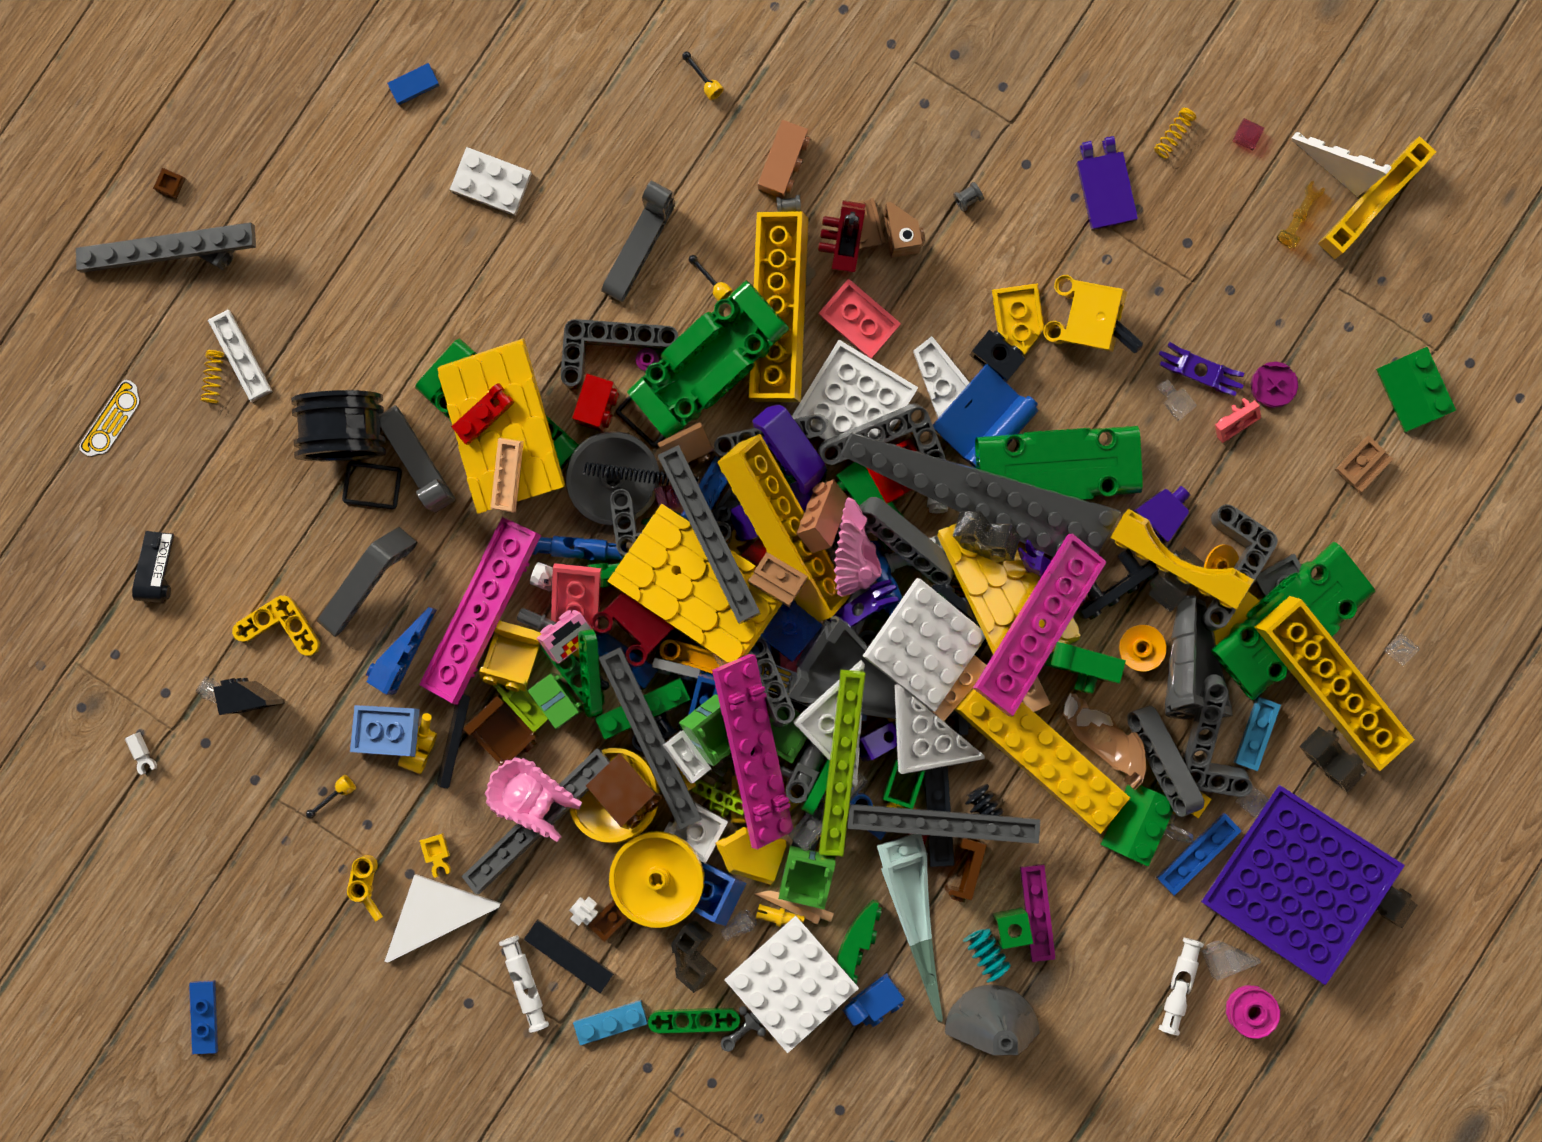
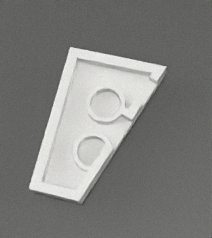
M931 336L917 347L913 353L937 418H939L966 388L969 381Z

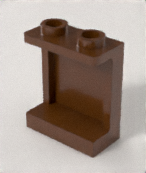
M497 696L463 728L498 762L499 766H502L505 760H513L514 757H517L524 750L528 753L537 744L535 739L538 735L535 732L533 733L502 699V696Z
M619 753L586 787L621 828L629 830L630 828L637 827L642 821L641 818L659 805L658 801L662 796L655 792L632 765L634 762L627 755Z
M958 837L957 844L961 848L969 850L959 887L946 884L944 889L951 899L965 903L966 899L972 900L987 844L979 839Z

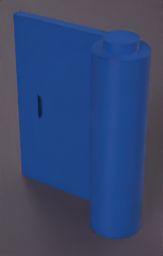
M986 364L935 421L933 427L972 467L976 468L977 466L979 468V465H976L975 457L976 437L1019 434L1038 413L1036 408L1038 403L1030 396L1026 398L1019 396ZM1014 439L1008 441L1007 447Z

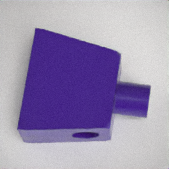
M1182 486L1173 494L1169 490L1164 489L1133 511L1148 519L1159 540L1162 543H1166L1172 538L1188 515L1189 510L1183 503L1191 495Z
M888 722L860 736L859 755L862 761L873 760L897 746L896 724ZM884 734L887 736V741L884 740Z

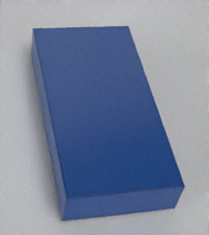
M429 63L387 83L398 105L440 86Z

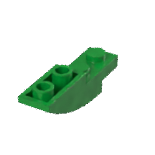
M874 899L854 919L842 941L836 959L838 965L844 969L845 973L855 984H857L858 975L854 974L856 965H861L863 952L859 951V949L869 950L870 944L874 945L877 931L873 930L875 921L880 920L882 907H878V900Z

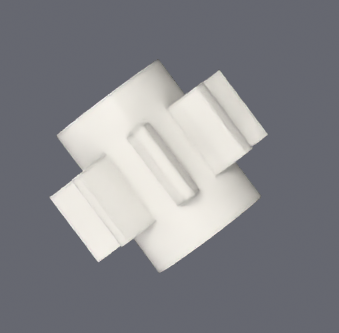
M580 897L569 910L574 914L570 919L578 926L582 922L588 925L598 913L594 909L597 903L590 897L586 900Z

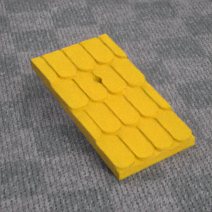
M524 338L437 368L452 425L482 399L495 384L500 383L504 388V393L514 400V404L469 445L464 444L455 432L459 445L458 449L477 514L492 510L491 500L498 438L524 441L517 502L564 487L563 475ZM496 398L493 403L498 406L499 400Z
M663 504L659 506L656 513L629 549V552L608 579L611 585L727 663L748 655L783 604L748 583L749 578L752 577L757 567L730 550L761 613L739 624L690 522Z
M969 518L939 530L937 536L994 655L1039 582L1040 577L1034 573H1028L1019 556V547L1026 552L1025 543L973 518ZM1073 617L1058 642L1071 644L1080 639L1079 628ZM1041 619L1039 621V626L1041 628H1044L1045 623Z

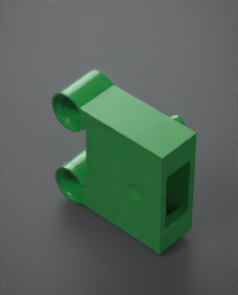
M1057 642L1055 650L1050 653L1044 665L1078 674L1075 690L1093 694L1097 680L1120 684L1126 660Z

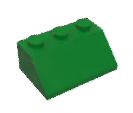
M1428 347L1376 369L1404 432L1456 411Z
M1127 784L1124 792L1130 799L1110 822L1101 845L1149 867L1174 810L1166 796L1141 785L1134 790Z

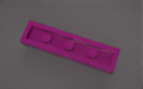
M1044 864L1021 866L1020 873L1025 911L1028 913L1033 944H1029L1031 961L1055 960Z

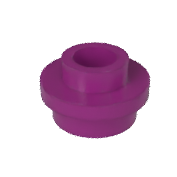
M651 348L641 349L636 355V364L643 371H646L652 363L659 362L657 352ZM646 355L651 356V358H652L651 362H650V363H644V362H643L644 356H646Z

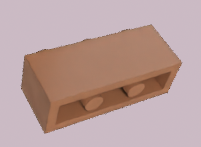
M785 120L781 121L759 179L758 190L784 199L786 193H791L794 185V180H791L794 171L799 172L803 160L799 158L802 150H807L811 139L807 137V128Z
M835 480L825 483L821 482L814 487L796 533L812 553L831 548L842 520V510L845 508V502L848 497Z

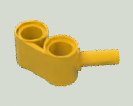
M423 714L421 724L418 726L415 757L400 756L398 766L421 774L424 770L429 753L437 738V733L429 729L432 718L430 714Z
M364 855L357 858L352 864L347 895L352 901L360 902V904L363 903L376 922L383 917L371 899L372 883L378 863L373 856ZM361 861L369 863L370 870L368 873L361 870ZM356 884H361L364 887L365 893L363 896L356 893Z

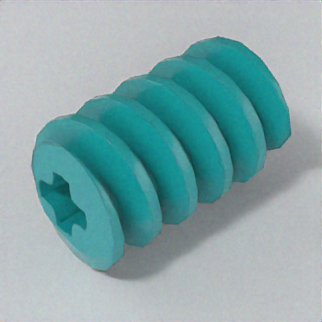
M981 929L965 937L963 942L971 941L967 949L968 951L976 950L972 958H981L977 966L986 967L982 975H991L986 981L989 983L1003 976L1011 964L1007 961L1003 962L1006 959L1004 953L998 954L1001 951V947L994 945L997 941L995 937H989L992 933L991 930Z

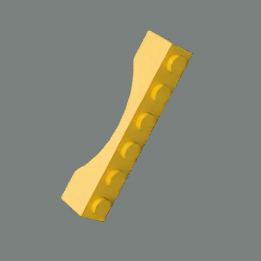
M1420 136L1416 138L1390 165L1391 169L1359 198L1322 238L1318 245L1334 259L1343 254L1384 206L1437 151Z
M1130 509L1123 514L1111 536L1118 546L1125 549L1130 548L1136 552L1135 554L1139 558L1151 560L1156 563L1160 570L1172 572L1177 575V579L1181 582L1193 584L1198 587L1199 592L1206 596H1214L1219 599L1220 604L1227 608L1233 607L1237 609L1254 579L1234 568L1207 569L1180 559L1161 543L1150 521Z

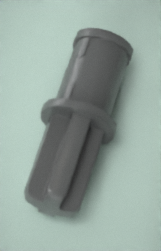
M524 608L519 611L517 616L519 622L537 629L536 631L538 632L550 624L554 625L557 623L545 618L546 615L544 614L541 616Z

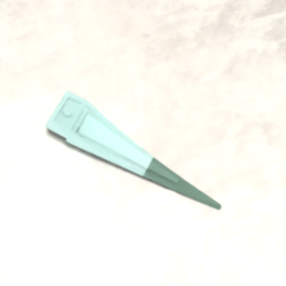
M910 834L877 845L883 866L881 868L927 995L937 1021L942 1022L943 1017L930 923L927 853L922 835Z

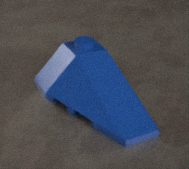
M428 607L382 654L376 663L370 665L366 676H368L367 683L385 694L397 693L437 611L436 609Z

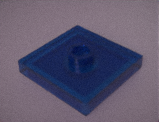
M792 601L790 607L784 604L781 605L760 636L793 663L823 625Z

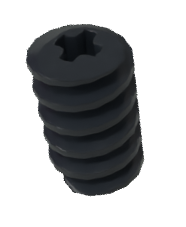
M984 784L966 795L969 796V799L965 804L974 805L970 813L978 812L979 814L1001 816L1004 812L1002 808L995 809L999 804L998 800L990 801L994 796L993 792L985 793L989 788L988 784Z

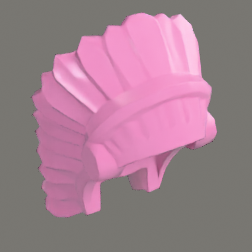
M849 497L846 499L845 508L842 510V523L839 526L841 530L838 532L840 539L837 541L839 548L835 551L837 557L834 559L837 565L834 569L837 575L834 581L838 584L836 588L838 590L837 594L841 597L852 594L860 589H868L882 574L880 562L876 555V545L870 542L865 532L867 518L863 515L856 501Z
M514 757L513 760H505L502 766H498V769L491 773L490 782L487 784L488 789L485 792L486 804L490 807L491 811L497 814V817L514 821L529 830L533 829L535 833H539L544 837H550L556 842L562 838L561 835L554 829L553 825L543 819L549 811L551 804L556 802L564 807L580 809L582 802L573 798L572 793L566 791L564 787H560L555 780H552L539 767H536L533 761L529 762L524 758L520 759Z

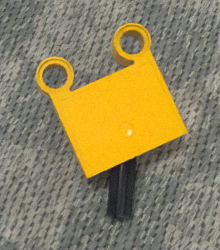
M1062 275L1056 279L1054 283L1055 291L1066 299L1073 298L1067 327L1058 321H1051L1045 325L1043 333L1047 340L1055 344L1066 342L1110 352L1114 350L1116 338L1132 353H1137L1143 347V342L1120 322L1127 292L1124 289L1078 281L1069 275ZM1071 281V290L1068 292H1063V284L1065 282ZM1060 327V336L1052 338V330Z

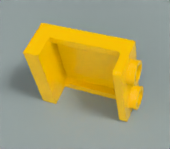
M499 620L494 630L495 633L484 665L479 671L480 678L490 685H496L497 683L506 685L505 687L511 691H526L541 646L537 640L541 633Z

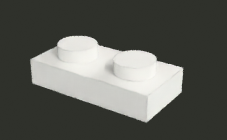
M680 731L663 745L690 783H694L711 769L684 731Z

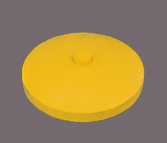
M621 748L602 750L610 761L619 753L627 755L634 762L632 764L652 789L660 794L659 784L649 763L644 758L634 752ZM590 790L579 800L582 802L580 809L570 808L569 810L577 827L590 838L605 843H621L633 839L642 833L653 820L658 806L653 811L647 812L641 818L642 821L637 827L630 828L629 830L621 828Z
M659 831L643 833L629 840L614 857L609 873L610 891L618 908L632 921L647 927H668L685 919L697 906L704 889L703 866L695 850L680 837Z

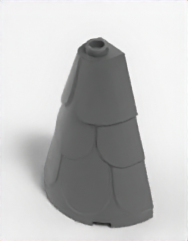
M1194 595L1184 596L1182 601L1178 602L1171 637L1173 645L1169 660L1165 714L1167 717L1174 719L1192 720L1195 716L1196 708L1204 707L1203 697L1200 696L1206 677L1219 675L1225 682L1222 665L1211 652L1216 646L1214 632L1207 630L1202 624V617L1207 610L1206 602L1196 598ZM1215 686L1210 691L1216 692L1221 687ZM1229 694L1222 718L1233 716ZM1209 708L1205 713H1211L1215 708Z
M832 616L830 619L832 621L826 620L816 630L804 648L796 664L798 667L797 676L793 675L791 677L788 696L797 701L814 703L840 679L841 670H850L862 660L865 664V682L861 712L864 715L896 719L895 685L897 683L863 657L869 646L852 627L841 618Z
M982 985L962 994L963 996L951 1007L945 1023L946 1035L991 1055H1019L1040 1034L1039 1023L1030 1004L1016 991L1001 985Z

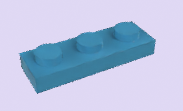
M1261 697L1255 699L1233 763L1258 771L1281 706L1280 704Z
M641 1000L573 1022L580 1045L648 1024Z

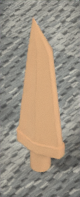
M769 890L755 893V895L795 914L804 915L805 919L817 925L820 919L831 922L834 913L824 909L778 899L779 892Z

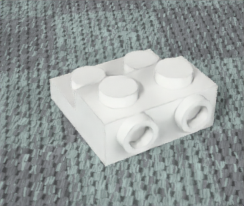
M695 803L702 820L681 830L676 820L674 823L669 821L664 832L676 835L686 841L695 850L700 861L706 864L716 845L715 842L719 840L728 821Z

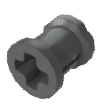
M975 182L970 183V187L962 192H955L953 194L957 205L963 212L976 201L981 202L984 200L983 194Z
M796 195L795 198L786 199L776 197L778 212L801 211L800 195Z

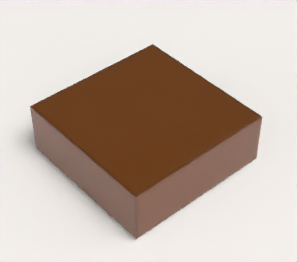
M162 168L153 189L177 199L186 178Z

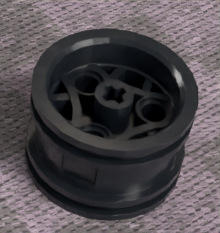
M332 390L309 392L291 397V404L296 406V408L292 409V416L296 417L298 422V438L294 440V447L299 448V450L294 452V458L303 461L329 462L364 460L385 456L386 449L381 447L382 444H385V437L380 435L379 415L384 412V407L379 405L383 401V395L371 391Z

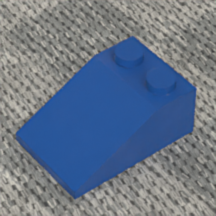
M701 862L704 871V889L693 911L714 923L726 926L747 883L708 863Z

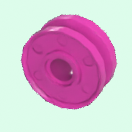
M1245 985L1239 987L1230 994L1226 1002L1225 1013L1228 1022L1235 1030L1248 1038L1259 1039L1268 1036L1276 1029L1280 1021V1009L1277 1001L1270 993L1258 986ZM1252 1007H1257L1256 1014L1249 1017V1010Z

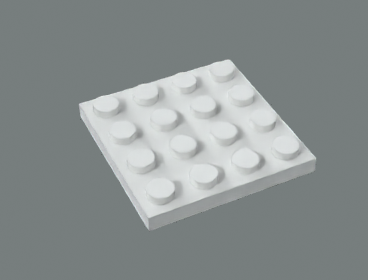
M838 340L792 417L796 419L813 414L823 415L827 419L828 427L818 437L828 440L907 406L918 387L841 340ZM813 419L810 423L814 431L822 430L823 424L819 419ZM898 419L891 421L890 430H893ZM871 429L868 437L875 439L878 436V429Z
M916 578L863 654V657L927 708L935 712L985 640V636L979 626L923 580Z
M796 915L724 979L787 1053L859 989Z

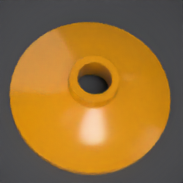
M1218 545L1208 554L1204 568H1234L1239 560L1238 553L1230 545Z
M1133 626L1123 634L1120 640V656L1123 660H1126L1125 664L1133 670H1153L1162 663L1166 655L1165 639L1152 626ZM1139 644L1145 646V650L1142 653L1137 650Z

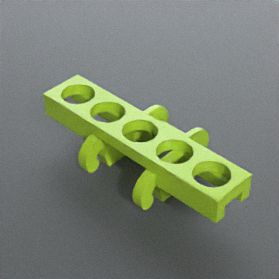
M701 779L695 781L696 786L692 791L711 800L709 804L710 811L717 810L721 812L722 817H726L729 814V810L744 816L743 809L741 810L736 807L738 802L743 804L742 799L734 796L738 794L737 790L734 789L728 794L718 789L722 785L720 782H716L713 786ZM699 784L704 786L703 791L697 788ZM709 788L712 789L711 795L707 793ZM719 793L723 795V800L721 802H719Z

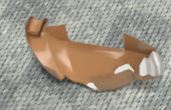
M1070 693L1065 702L1063 715L1075 737L1110 764L1113 769L1127 773L1123 781L1135 790L1143 782L1146 771L1145 749L1138 734L1132 732L1126 735L1116 726L1109 715L1110 713L1098 709H1090L1084 699H1079L1076 694ZM1092 726L1097 729L1104 726L1107 728L1112 741L1095 745L1087 730Z

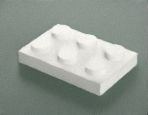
M466 147L450 191L516 216L532 172Z

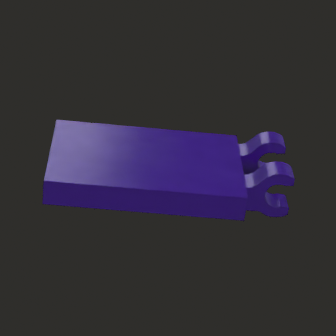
M1114 136L1106 137L1102 141L1105 152L1104 156L1093 157L1091 141L1083 142L1080 146L1083 160L1078 161L1076 164L1091 230L1128 223L1138 219L1123 151L1116 153Z

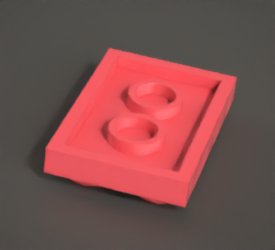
M850 279L842 285L818 313L824 321L870 359L875 356L901 326L898 320Z
M554 563L552 574V621L558 622L560 621L559 617L569 610H576L582 614L592 629V618L600 609L601 568ZM599 619L595 622L597 628H599Z

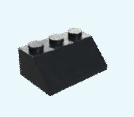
M248 678L220 681V686L213 687L219 715L239 714L285 704L282 697L257 681H249Z

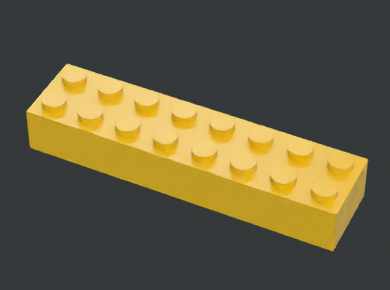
M802 211L757 212L754 288L790 330L770 347L769 353L765 357L758 358L754 362L755 366L750 371L749 398L755 402H801L808 217ZM760 340L753 344V351L760 348Z
M761 434L738 443L717 462L721 472L732 487L733 493L737 496L745 514L749 517L767 553L808 577L800 592L794 598L808 624L811 625L831 618L847 601L850 594L843 597L837 594L838 590L836 588L838 584L834 581L837 576L834 572L835 567L825 549L812 553L796 534L804 511Z
M1289 596L1255 626V629L1367 766L1381 771L1415 740L1302 599Z
M972 688L954 709L1093 832L1101 834L1130 799L1123 790L1023 702H1021L1013 716H1008Z

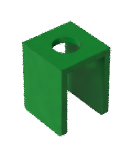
M894 759L882 798L883 800L913 809L925 770L918 771L909 802L890 797L889 793L898 768V760Z
M1023 908L992 913L998 923L1000 939L997 941L1002 949L1033 944L1028 913ZM1012 924H1018L1021 926L1022 933L1019 936L1011 937L1008 934V928Z

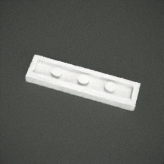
M226 310L209 319L208 322L250 402H254L273 392L231 311Z

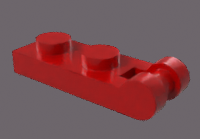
M500 383L495 384L482 399L451 427L463 443L469 445L514 404V400L504 393V388ZM496 398L499 400L498 406L493 403Z

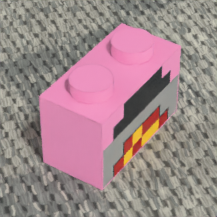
M569 610L559 617L560 621L543 628L540 632L541 635L537 637V640L547 654L556 663H560L579 648L578 633L580 631L591 629L582 614L576 610Z

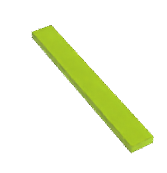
M840 671L819 847L820 855L842 857L844 855L865 682L864 671Z

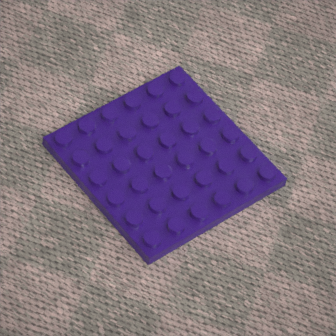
M1278 785L1201 902L1326 985L1405 865L1281 785Z

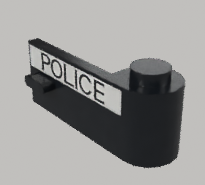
M145 531L132 587L133 600L164 603L166 599L170 598L171 587L167 584L165 575L174 534Z

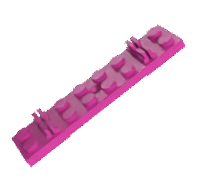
M501 518L458 609L419 684L420 686L458 705L471 677L474 678L475 676L473 673L478 670L476 666L523 571H527L525 567L530 565L528 561L541 537L540 534L509 519ZM481 606V611L477 614V609Z
M1074 534L1066 536L973 687L974 690L1008 716L1015 714L1056 643L1106 564L1102 557ZM1041 619L1045 623L1044 628H1041L1039 626V621Z
M748 654L713 669L712 672L733 758L752 848L759 849L793 832L794 829L789 811L791 806L788 803L789 798L786 797L765 701V697H767L764 692L765 687H762L756 655ZM753 748H754L755 752H754V754L751 756V751H752Z

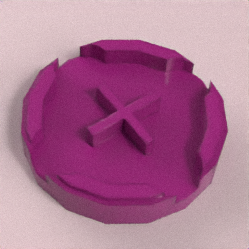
M1277 361L1268 362L1259 367L1252 375L1250 383L1251 393L1262 406L1280 408L1290 403L1296 396L1298 378L1288 365Z

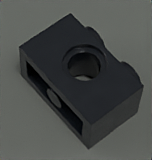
M988 330L969 355L983 366L988 364L1007 382L1025 360L1022 356L1023 352L1014 345L1011 347L1004 342L1005 338L999 332ZM1001 350L1005 358L1003 360L995 359L993 351Z

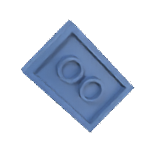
M355 705L350 752L415 757L420 709Z

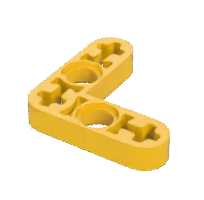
M281 595L238 621L232 629V634L236 640L248 642L280 622L301 654L312 656L320 649L318 637L295 601L289 596ZM280 601L288 602L287 610L289 613L295 611L296 615L289 616L285 620L284 617H287L288 614L285 610H279L281 606ZM262 612H267L270 616V621L267 625H261L258 621V617ZM294 619H299L302 622V628L299 632H293L290 628V624ZM254 624L259 629L256 631V628H251L247 631V637L239 634L242 631L241 626L249 627ZM307 631L308 634L304 635L307 641L314 642L311 646L313 650L304 649L303 647L306 645L304 639H297L296 637L303 635Z

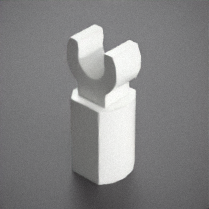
M140 732L125 738L134 760L138 762L137 771L140 775L146 774L144 769L146 763L150 765L152 770L157 768L156 761L149 757L150 752Z

